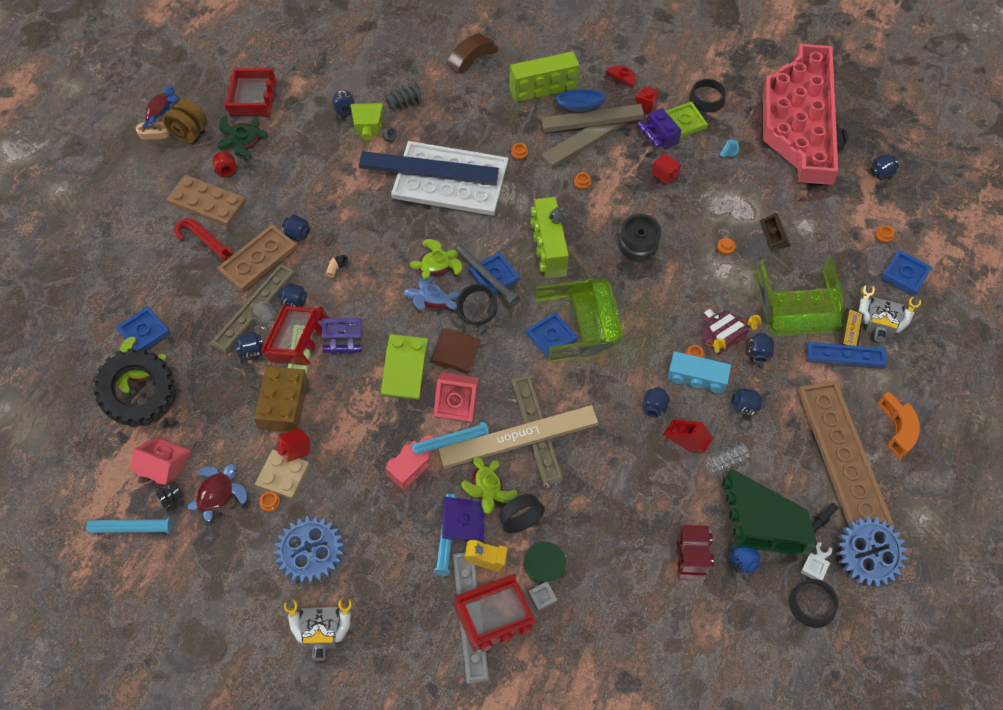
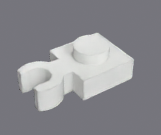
M821 542L815 546L814 554L811 553L807 557L800 572L811 579L823 580L830 564L825 559L832 553V548L829 547L826 553L820 550Z

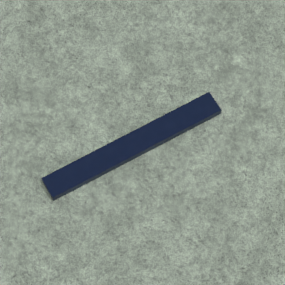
M362 151L359 161L360 169L497 185L499 168L365 151Z

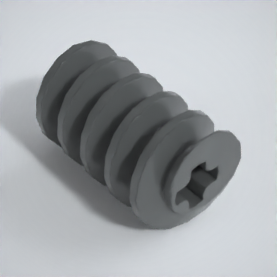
M414 81V84L408 83V87L402 85V89L397 87L396 90L391 89L389 92H384L388 107H392L394 111H396V105L402 109V103L408 107V101L412 104H415V99L421 102V92L416 81Z

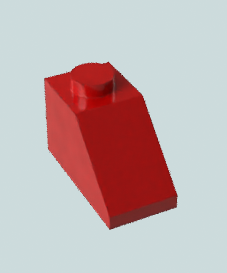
M673 420L663 433L665 437L687 451L704 453L714 439L703 422Z

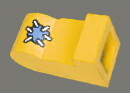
M470 540L467 542L464 560L468 563L499 572L505 565L508 547L501 545L496 547L477 540Z

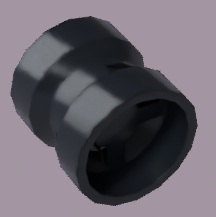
M175 481L169 483L168 488H160L155 491L165 509L170 507L174 501L179 502L184 499Z

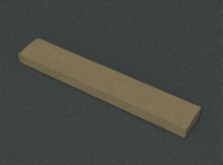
M636 104L542 117V126L544 133L642 120L644 119L642 105Z
M630 121L587 127L541 154V159L552 169L630 123Z
M280 263L210 342L211 346L227 355L235 346L234 344L237 343V337L249 330L276 299L280 288H284L296 276L295 271Z
M530 375L511 379L523 423L526 424L544 419ZM551 439L530 444L543 486L562 482L563 476Z

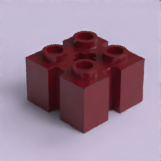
M682 525L680 534H678L676 539L678 580L704 581L707 574H710V569L714 566V555L710 554L709 546L713 544V535L709 533V526Z

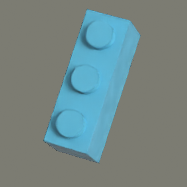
M674 351L667 380L675 384L690 385L697 389H707L714 393H724L728 385L731 364Z

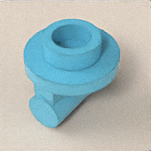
M734 139L728 140L720 155L722 157L736 156L739 152L738 142Z

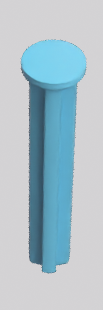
M480 422L479 426L412 444V451L414 454H420L488 435V427L485 422Z
M446 494V497L457 498L455 494ZM442 528L437 567L433 570V573L440 576L450 575L448 566L452 540L442 539Z
M171 517L154 520H89L86 530L89 533L166 532L171 534L173 521Z

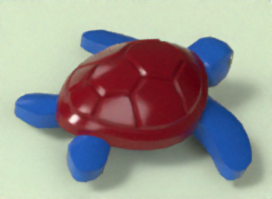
M166 87L163 93L155 95L149 101L145 110V123L142 126L144 129L152 125L159 116L163 117L171 109L170 104H174L179 99L177 95H174V87Z

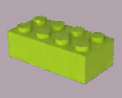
M574 52L511 64L509 89L515 103L577 89L580 65Z
M556 197L534 199V207H531L532 218H530L531 228L535 230L533 232L534 243L538 244L536 253L537 257L541 258L539 267L540 272H544L545 279L567 276L569 254L562 223H552V219L549 218L550 212L556 207L558 208Z

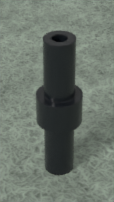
M831 503L824 512H820L815 517V521L812 523L814 534L821 526L824 527L830 521V517L838 509L835 503Z

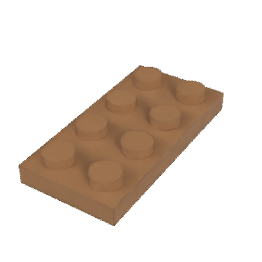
M188 175L183 176L166 199L169 205L225 227L230 226L246 203V199L243 196Z
M272 224L217 267L221 275L243 293L295 251L297 244Z

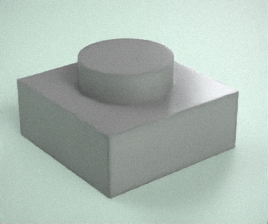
M548 582L528 591L538 612L558 601Z

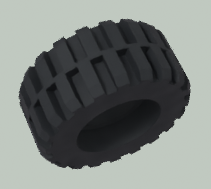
M132 348L127 349L126 352H116L114 357L111 358L109 356L105 360L106 363L100 365L98 368L99 373L94 378L95 387H93V392L96 396L97 404L109 418L122 425L137 427L138 425H149L152 421L156 422L161 415L167 413L169 406L174 401L173 396L176 388L174 377L163 359H160L153 352L149 353L144 349L134 350ZM131 370L145 371L152 377L155 384L154 394L151 399L140 406H128L122 403L116 395L115 388L118 379L124 373Z

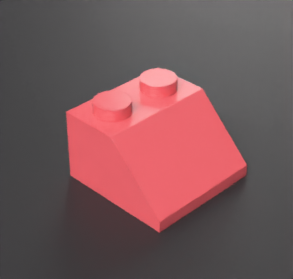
M441 372L437 379L433 416L472 422L478 394L479 378Z
M156 437L134 449L130 471L137 473L141 477L155 480L158 484L167 485L177 479L191 456L192 450Z

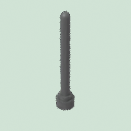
M462 245L456 246V250L504 296L505 303L509 307H514L520 301L521 297L515 291H509Z

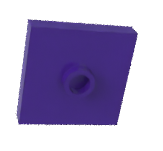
M444 497L442 539L464 542L477 540L483 543L484 512L482 511V502Z

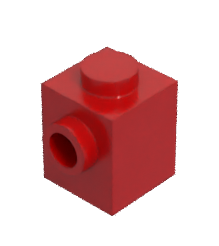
M646 86L643 87L641 92L638 91L635 101H637V104L642 105L644 114L648 115L655 110L659 91Z
M665 153L654 162L652 174L668 185L671 181H676L680 176L681 164Z
M300 428L278 435L276 449L278 454L287 462L309 455L310 438Z

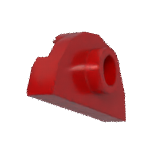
M616 65L606 70V75L633 89L635 74L630 68Z

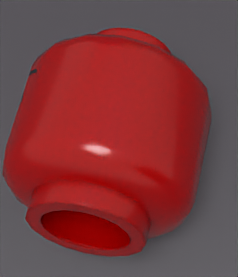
M222 151L213 156L212 165L217 175L220 177H230L236 172L237 166L232 154Z

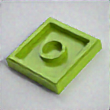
M693 102L666 110V113L682 130L680 138L708 127V123Z

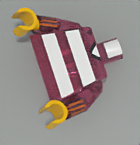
M709 309L702 316L707 321L702 333L704 345L714 349L715 353L719 356L745 339L749 327L752 330H756L758 328L757 324H762L759 315L745 318L725 310L716 315Z

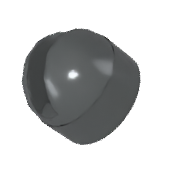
M385 127L382 131V136L386 140L393 141L397 136V131L394 127Z
M557 207L550 212L549 218L552 219V223L558 224L565 220V217Z

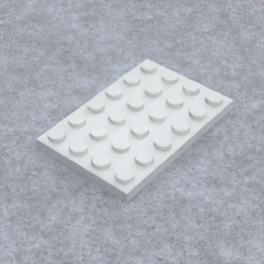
M408 141L404 156L497 167L499 168L497 185L398 173L391 193L393 199L495 215L508 165V157Z

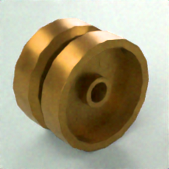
M178 99L162 117L165 128L174 137L185 143L194 142L199 133L208 124L204 112L197 105L186 99Z

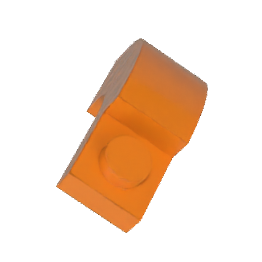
M887 392L877 404L890 417L896 428V435L893 436L887 446L902 460L918 440L920 433L919 419L909 402L902 406L895 396Z

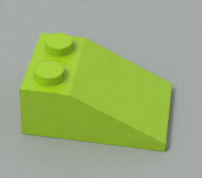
M390 334L386 350L381 395L415 400L420 399L429 353L428 338Z

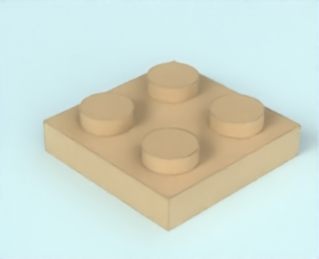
M272 449L254 485L258 489L275 492L278 496L294 500L310 467V463L299 458L287 462L276 450Z

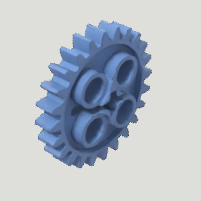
M306 516L303 523L298 518L296 526L290 522V530L283 528L285 536L278 535L281 543H275L276 548L279 549L274 552L275 556L278 557L275 561L277 565H281L279 567L281 573L285 572L287 579L292 576L294 583L299 578L302 585L305 584L306 579L309 580L311 585H313L316 578L321 583V576L324 575L329 579L328 572H336L334 565H341V561L338 558L344 557L343 552L340 551L344 549V544L340 543L343 540L342 536L338 535V528L333 529L332 522L326 525L325 518L320 523L317 516L314 517L313 521H310L309 517ZM315 534H321L319 539L312 540ZM301 542L297 548L291 547L293 543ZM323 552L328 553V555H327L326 558H324V559H319V558H318V556H319L321 553H323ZM300 561H308L305 566L298 567Z
M865 517L864 521L859 518L856 519V523H848L850 528L842 529L846 535L838 536L843 542L836 544V546L842 548V551L837 552L836 555L843 557V559L838 561L839 563L846 564L843 571L850 570L849 578L857 576L856 583L864 581L865 586H870L872 583L876 587L880 583L887 585V580L895 581L894 575H901L898 568H905L901 560L907 559L906 556L902 555V552L907 551V548H903L900 545L905 540H898L897 538L900 532L893 533L894 525L886 527L887 521L883 520L879 523L878 517L873 518L872 521L870 517ZM875 533H877L880 536L879 543H877L874 539ZM856 539L861 543L860 550L855 547ZM886 544L888 545L887 549L874 552L870 555L862 556L858 559L855 558L856 554L866 552L873 548H878ZM884 553L889 559L887 564L882 559ZM864 560L868 561L869 563L868 570L864 569L863 567Z

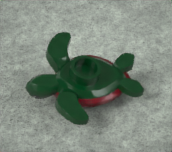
M223 116L220 120L219 128L227 138L219 141L218 148L226 150L232 147L237 155L249 158L251 153L246 148L253 146L259 137L266 138L268 133L257 127L259 125L257 117L252 119L251 124L238 123L230 127L228 117Z

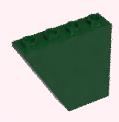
M729 469L726 477L722 479V488L725 490V504L728 505V519L732 524V537L735 538L736 547L809 556L817 541L808 510L738 471Z

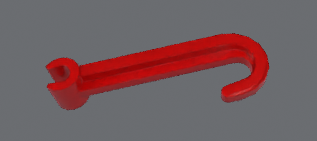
M193 218L181 219L174 228V233L178 239L183 241L184 237L180 231L182 228L187 227L222 259L223 263L227 258L234 255L229 247H225Z

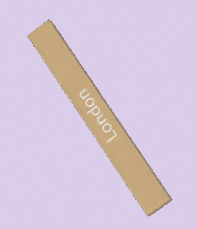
M590 405L438 449L443 467L446 469L473 461L475 456L484 458L597 426L598 421L593 406Z

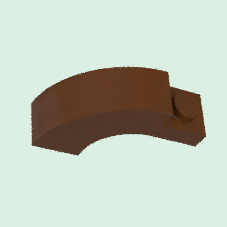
M481 33L474 34L466 38L455 48L447 63L456 71H468L472 62L477 57L486 53H497L499 47L494 44L492 39L486 38Z

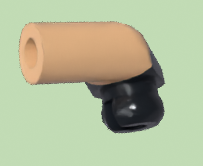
M340 255L332 258L325 275L333 278L337 269L347 265L348 257Z

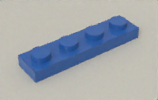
M808 342L807 362L883 369L887 365L885 348Z

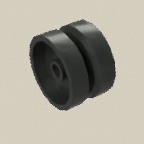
M634 214L625 219L619 239V247L622 253L628 258L641 261L650 259L655 255L661 237L659 222L647 214Z

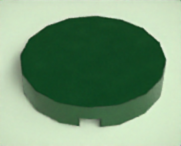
M536 543L525 554L524 568L531 580L538 584L545 582L551 584L559 580L565 572V555L553 543Z

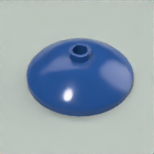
M590 89L568 90L556 95V102L561 107L576 113L594 110L606 100V95L603 92Z

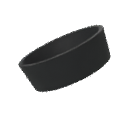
M702 79L694 84L689 100L693 102L699 111L707 113L716 112L725 104L726 90L720 82L714 79ZM700 87H711L718 90L723 97L715 102H706L699 99L694 90Z
M472 284L464 288L460 292L456 303L459 315L474 325L488 323L495 316L498 307L494 291L484 284ZM476 291L489 293L495 300V307L490 316L481 321L468 320L463 312L465 299Z
M524 494L509 501L501 509L499 518L505 532L517 533L534 525L543 516L545 508L535 495ZM531 506L525 513L521 514L518 517L510 519L514 514H516L520 510Z
M809 579L798 584L792 590L789 597V606L792 614L800 623L808 627L820 628L828 625L834 619L838 610L839 603L836 592L829 584L822 580ZM804 584H816L824 588L833 599L834 613L825 619H814L807 616L800 609L797 601L800 587Z

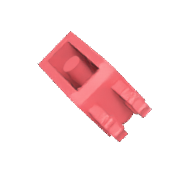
M426 435L419 442L432 439L433 436ZM415 440L410 445H405L401 453L396 458L390 459L385 467L387 476L404 491L430 466L429 455L434 451L414 454L412 444L417 443Z

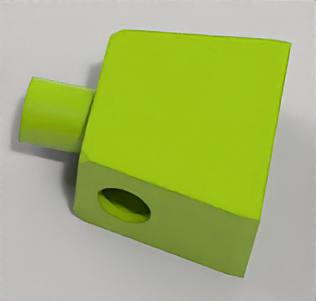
M383 103L351 104L356 135L362 136V139L365 141H370L372 135H379L384 119Z

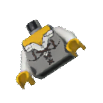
M866 285L861 288L863 298L860 300L858 312L864 314L863 324H865V330L874 333V340L881 343L886 341V337L892 338L895 333H900L909 325L915 313L913 312L914 309L921 305V299L914 306L911 303L914 297L908 300L909 308L906 309L907 305L872 296L869 298V295L875 292V288L871 286L870 292L867 293L865 291Z
M342 597L338 607L299 608L298 612H296L298 607L296 599H294L295 607L293 608L288 607L287 600L285 601L284 609L289 613L290 629L297 642L302 643L305 649H313L312 660H325L326 648H336L337 643L342 641L349 631L351 620L349 609L354 603L352 598L349 600V606L343 604L344 597Z

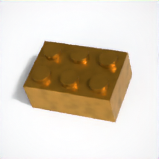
M266 366L254 415L258 429L285 432L298 429L308 384L305 369Z

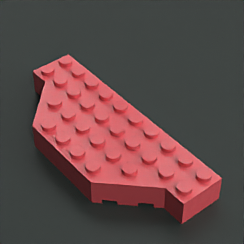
M799 44L795 60L779 68L775 74H770L766 77L763 89V141L798 169V182L833 185L838 173L832 46Z

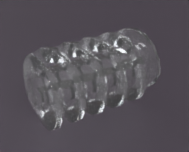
M735 441L733 444L720 448V450L713 451L712 454H707L705 464L711 477L717 479V472L720 476H723L725 474L724 469L728 473L731 466L735 470L738 469V463L740 466H745V460L750 463L751 456L745 444L741 441Z

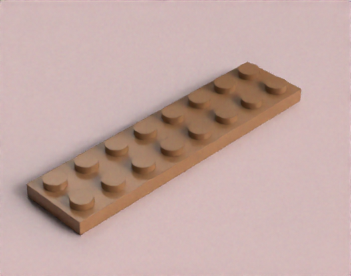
M837 381L799 387V396L847 523H856V519L859 518L864 521L865 517H870L872 521L873 518L878 517L879 523L883 520L887 521L886 527L894 525Z

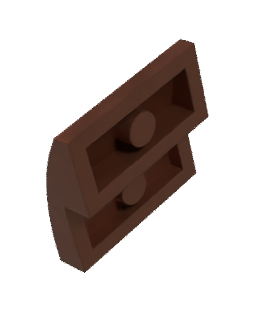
M443 328L430 361L446 369L452 367L468 374L481 340L462 332Z

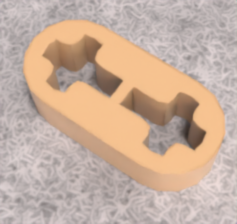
M154 122L145 129L142 127L144 123H140L136 127L139 138L143 140L164 139L170 135L163 122Z

